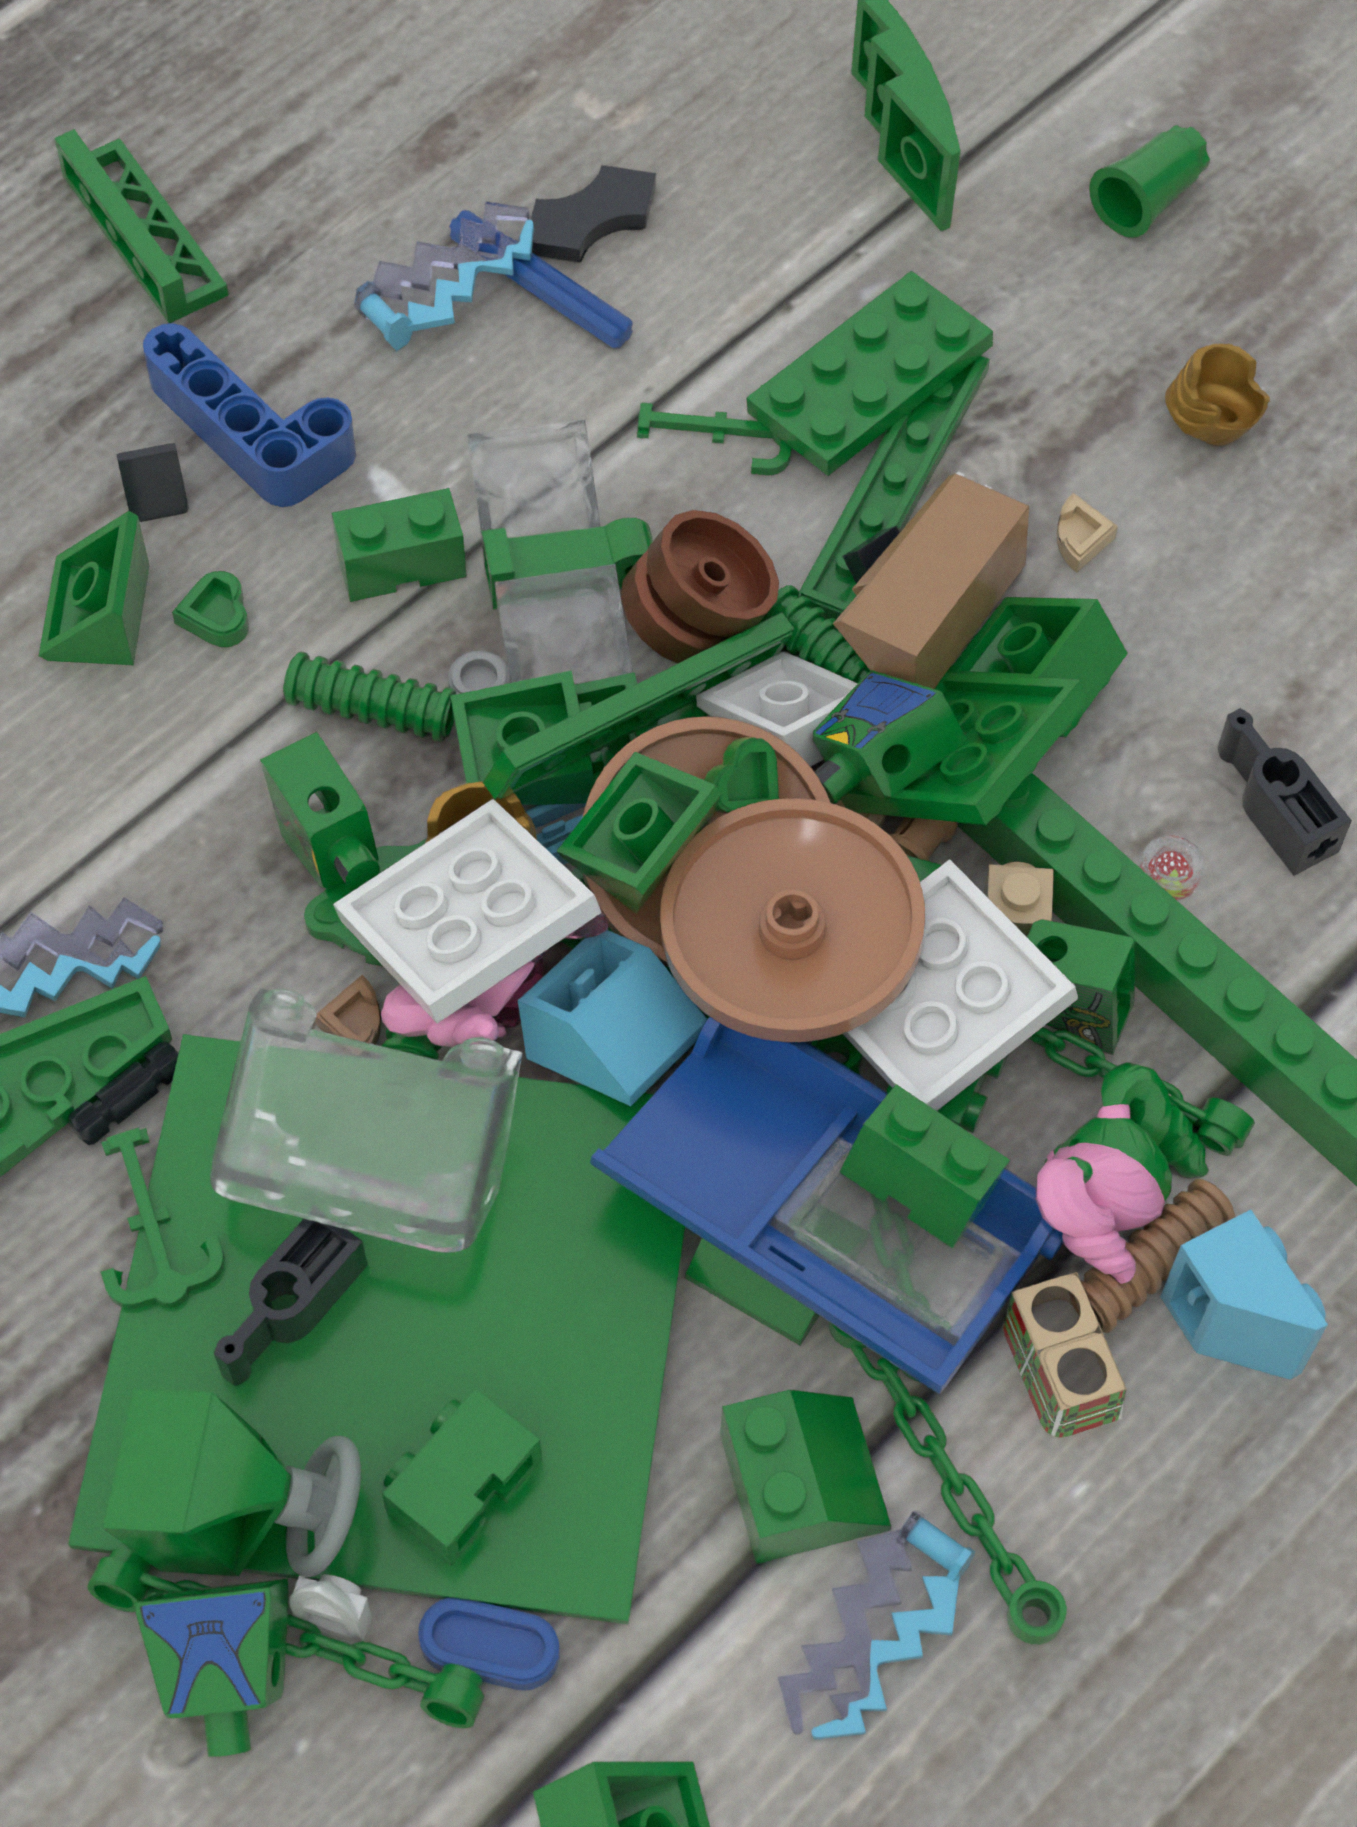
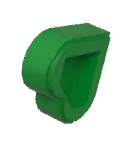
M213 571L204 575L172 611L174 623L218 647H232L239 644L249 632L247 612L243 606L244 597L238 578L226 571Z
M743 737L734 740L728 745L724 753L723 764L714 766L707 772L704 778L705 781L715 784L722 791V796L716 808L718 813L727 814L753 803L779 799L776 754L770 743L761 738Z

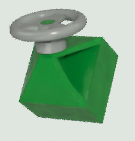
M133 1388L102 1529L161 1572L239 1577L272 1525L277 1523L287 1526L286 1552L291 1568L302 1577H313L324 1571L334 1560L350 1529L358 1502L361 1483L359 1452L353 1441L349 1438L333 1436L325 1440L314 1451L304 1470L292 1466L285 1467L269 1442L214 1392ZM308 1530L314 1531L315 1549L310 1554L307 1548Z

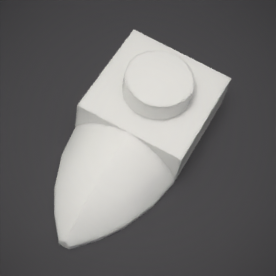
M322 1575L320 1581L299 1576L289 1601L293 1616L312 1622L322 1632L353 1642L364 1641L372 1620L368 1599L360 1595L361 1589L356 1584L333 1575Z

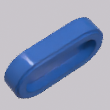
M445 1598L433 1604L425 1612L419 1624L418 1636L422 1654L426 1661L440 1672L446 1664H457L477 1673L485 1683L526 1691L536 1689L548 1682L556 1672L559 1664L560 1650L557 1634L546 1620L534 1614L478 1601Z

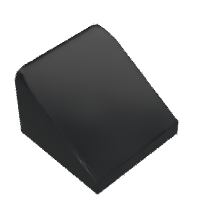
M175 443L116 454L128 510L137 515L140 522L188 512L189 506Z

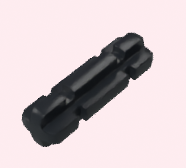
M166 1041L155 1045L143 1055L146 1059L144 1063L140 1064L135 1061L95 1093L97 1097L95 1102L91 1103L86 1100L69 1114L68 1121L73 1132L87 1145H93L110 1132L108 1128L110 1123L115 1122L119 1125L159 1093L156 1087L160 1083L167 1086L173 1081L179 1052Z

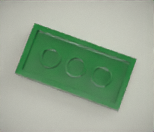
M911 270L746 397L747 413L829 476L993 346V330Z

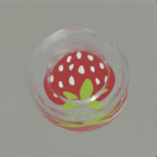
M1167 835L1154 839L1146 846L1139 867L1176 900H1181L1193 894L1198 888L1204 872V858L1199 848L1188 839Z

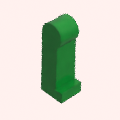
M621 518L602 527L507 538L505 528L482 530L483 563L493 609H500L622 589L623 579L653 542L649 524L638 518Z

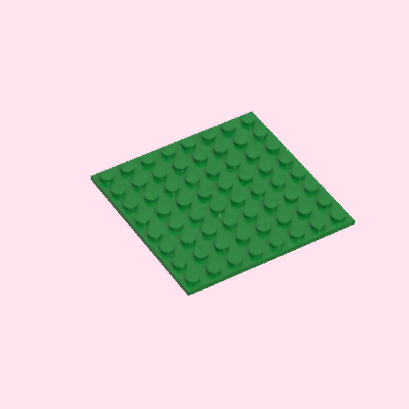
M183 1034L148 1193L153 1209L167 1206L171 1220L159 1223L158 1226L171 1269L177 1270L184 1275L205 1267L209 1261V1256L206 1255L200 1246L205 1241L204 1238L215 1234L218 1235L223 1250L224 1268L214 1282L189 1291L185 1301L176 1307H163L157 1302L135 1309L121 1307L68 1542L71 1549L111 1554L112 1550L116 1548L132 1551L102 1529L133 1388L212 1391L269 1442L285 1467L292 1466L304 1470L314 1451L325 1440L333 1436H345L352 1440L357 1447L361 1463V1483L358 1502L350 1529L341 1549L330 1565L320 1574L306 1578L320 1581L322 1575H333L346 1579L363 1589L437 1599L457 1598L472 1600L510 1609L629 1625L685 1226L592 1166L590 1161L591 1156L598 1149L603 1151L654 1094L644 1093L632 1106H629L585 1085L421 1064L417 1068L391 1064L388 1063V1060ZM386 1073L406 1075L416 1079V1085L412 1087L383 1081V1077ZM379 1092H395L412 1097L413 1102L412 1105H402L380 1101L377 1097ZM316 1206L363 1241L368 1266L310 1333L302 1339L291 1343L273 1340L251 1365V1375L248 1380L234 1386L221 1375L214 1356L216 1345L221 1338L233 1335L254 1311L249 1297L250 1282L262 1265L311 1209ZM144 1228L138 1232L126 1291H135L151 1286L154 1277L158 1274ZM283 1295L277 1297L271 1304L273 1310H284L294 1305L296 1299L294 1295ZM476 1387L540 1438L542 1461L507 1502L497 1494L485 1505V1509L480 1513L487 1519L488 1524L455 1563L450 1566L387 1515L382 1493L387 1488L383 1485V1482L389 1470L401 1456L407 1452H411L416 1456L433 1436L430 1433V1427L440 1411L453 1399H457L462 1403ZM277 1523L272 1525L242 1572L290 1579L299 1578L300 1575L296 1574L291 1568L287 1557V1526ZM311 1530L307 1532L309 1554L315 1549V1534Z

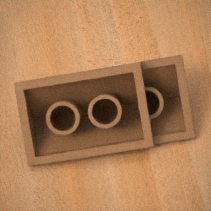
M956 473L945 479L852 588L857 596L833 623L870 671H877L932 689L936 687L1026 565L1029 506Z

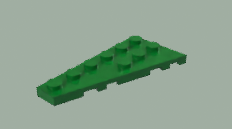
M146 976L0 1034V1177L69 1123V1114L86 1100L91 1103L97 1100L95 1093L135 1061L140 1064L144 1063L146 1059L143 1055L155 1045L163 1041L170 1043L173 1040L169 1026Z

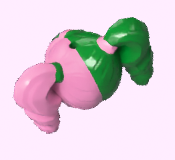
M1128 1062L1118 1065L1104 1075L1101 1086L1103 1107L1099 1110L1097 1117L1090 1119L1079 1127L1064 1143L1058 1145L1047 1155L1044 1166L1037 1174L1036 1202L1042 1217L1052 1228L1063 1232L1062 1240L1065 1246L1076 1256L1084 1258L1085 1262L1105 1275L1111 1274L1121 1284L1129 1282L1133 1278L1136 1267L1132 1254L1125 1249L1126 1240L1120 1237L1118 1232L1143 1227L1162 1215L1164 1204L1171 1193L1172 1174L1169 1165L1174 1167L1178 1174L1186 1178L1203 1177L1209 1172V1167L1205 1163V1148L1201 1139L1196 1133L1192 1132V1123L1171 1102L1167 1088L1156 1071Z

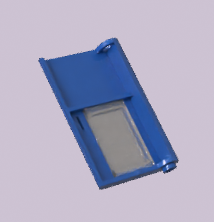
M710 1016L697 1038L692 1053L603 1151L598 1149L591 1156L590 1161L592 1166L938 1394L948 1385L1038 1257L1042 1255L1051 1261L1064 1243L1062 1240L1063 1232L1052 1228L1043 1219L1036 1202V1187L1005 1168L982 1210L953 1248L949 1247L909 1220L907 1217L911 1210L896 1199L889 1196L883 1202L839 1172L863 1124L887 1096V1092L809 1042H779L748 1036L732 1030Z

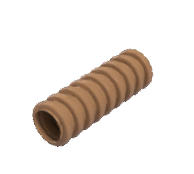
M1195 1179L1188 1185L1187 1192L1181 1191L1173 1198V1204L1164 1205L1160 1217L1143 1226V1230L1136 1229L1129 1235V1241L1126 1242L1125 1249L1132 1254L1136 1267L1135 1274L1129 1282L1121 1284L1111 1274L1105 1275L1095 1267L1084 1273V1281H1081L1102 1332H1111L1117 1327V1319L1124 1320L1132 1314V1306H1141L1147 1301V1294L1153 1295L1162 1288V1281H1167L1182 1244L1236 1217L1231 1202L1217 1186L1204 1179ZM1069 1291L1072 1306L1080 1316L1074 1295Z

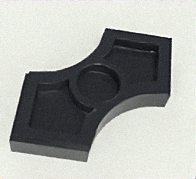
M601 165L595 179L581 191L557 199L536 198L530 219L534 224L532 253L541 257L582 262L588 249L604 236L623 230H643L647 225L656 189V173Z

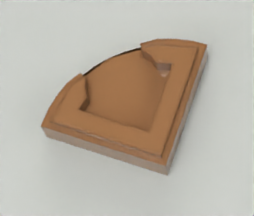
M363 975L357 978L315 1015L316 1025L348 1055L370 1057L379 1040L381 1015L376 993Z

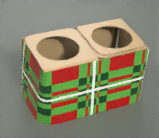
M1077 1272L1013 1291L1003 1324V1332L1043 1429L1054 1437L1063 1438L1122 1419L1127 1388ZM1070 1291L1074 1295L1080 1313L1077 1323L1071 1329L1063 1332H1052L1042 1328L1033 1317L1032 1307L1052 1300H1064L1072 1305L1069 1296ZM1080 1348L1095 1353L1106 1379L1098 1391L1092 1394L1081 1395L1073 1393L1064 1387L1058 1377L1057 1368L1061 1357L1068 1351ZM1043 1349V1350L1041 1351V1353H1040V1358H1039V1355H1038V1353H1037V1350Z

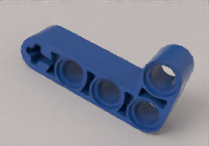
M170 323L159 325L146 334L143 341V351L150 385L154 393L269 504L278 507L298 504L341 475L354 463L356 449L350 409L342 401L330 397L317 398L308 402L285 419H282L189 329L182 325Z

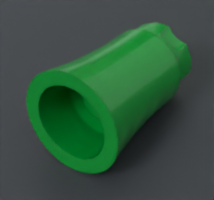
M1175 125L1168 131L1157 134L1142 147L1126 157L1097 170L1090 180L1089 194L1093 208L1103 223L1124 237L1136 238L1145 234L1158 216L1182 192L1197 181L1199 174L1207 169L1210 157L1206 151L1207 142L1203 136L1191 126L1189 128H1182Z

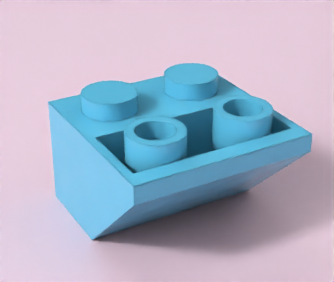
M599 926L518 1000L526 1059L629 1106H632L697 1041L707 1021L705 1015L685 994L675 978L649 947Z
M1251 1209L1182 1244L1160 1296L1196 1353L1289 1380L1302 1374L1328 1325L1325 1321V1309L1318 1294L1310 1285L1299 1282L1287 1264V1253L1281 1239L1272 1228L1268 1226L1263 1228Z

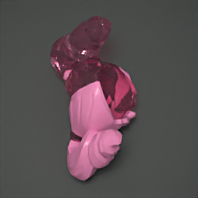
M600 913L565 938L595 937L607 931L609 924L606 914ZM547 950L438 1024L399 985L386 996L381 1012L382 1022L389 1031L403 1036L427 1035L431 1043L439 1046L455 1047L458 1044L463 1047L476 1046L479 1041L490 1043L496 1040L497 1037L505 1036V1028H513L521 1023L518 1000L542 978L544 972L542 957L547 953Z

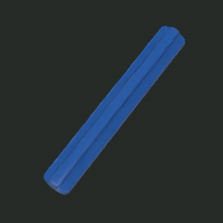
M462 210L456 218L452 219L449 226L451 229V239L483 261L502 259L507 245L518 244L469 210ZM531 253V261L513 258V275L506 276L612 348H621L625 341L630 339L633 333V322L620 311L533 253Z

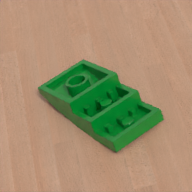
M857 0L851 74L867 90L864 117L880 133L878 161L942 232L951 227L961 154L950 106L931 62L908 24L889 0Z
M572 670L451 695L466 784L483 782L502 750L636 685L635 672L574 684ZM697 701L514 794L519 798L522 805L586 804L589 794L605 766L629 742L657 726L686 718L707 717V713L697 707Z

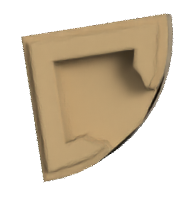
M1072 493L1062 507L1056 532L1057 545L1063 559L1076 573L1079 572L1115 539L1118 526L1075 493Z

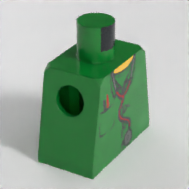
M317 732L260 759L281 836L321 888L330 889L345 882L348 888L357 889L379 874L380 866L377 862L379 857L367 809ZM314 793L324 806V808L316 812L308 804L311 795Z

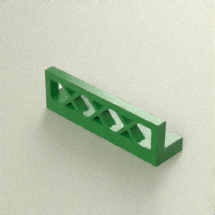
M75 129L54 138L63 177L168 324L229 296L226 282L120 138L92 151L89 150ZM118 161L124 169L120 181H112L103 167ZM126 199L148 203L150 209L146 219L139 218ZM152 236L175 240L177 246L173 256L165 255ZM179 273L202 277L207 284L185 294L183 280Z

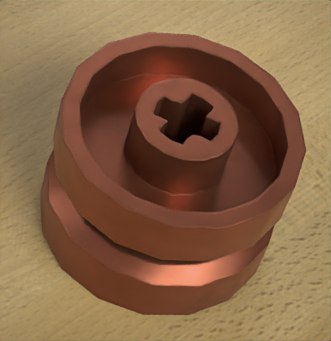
M690 510L674 515L651 543L649 549L623 579L621 601L626 618L640 639L661 657L678 664L757 625L777 601L779 579L770 556L760 542L742 526L714 512Z

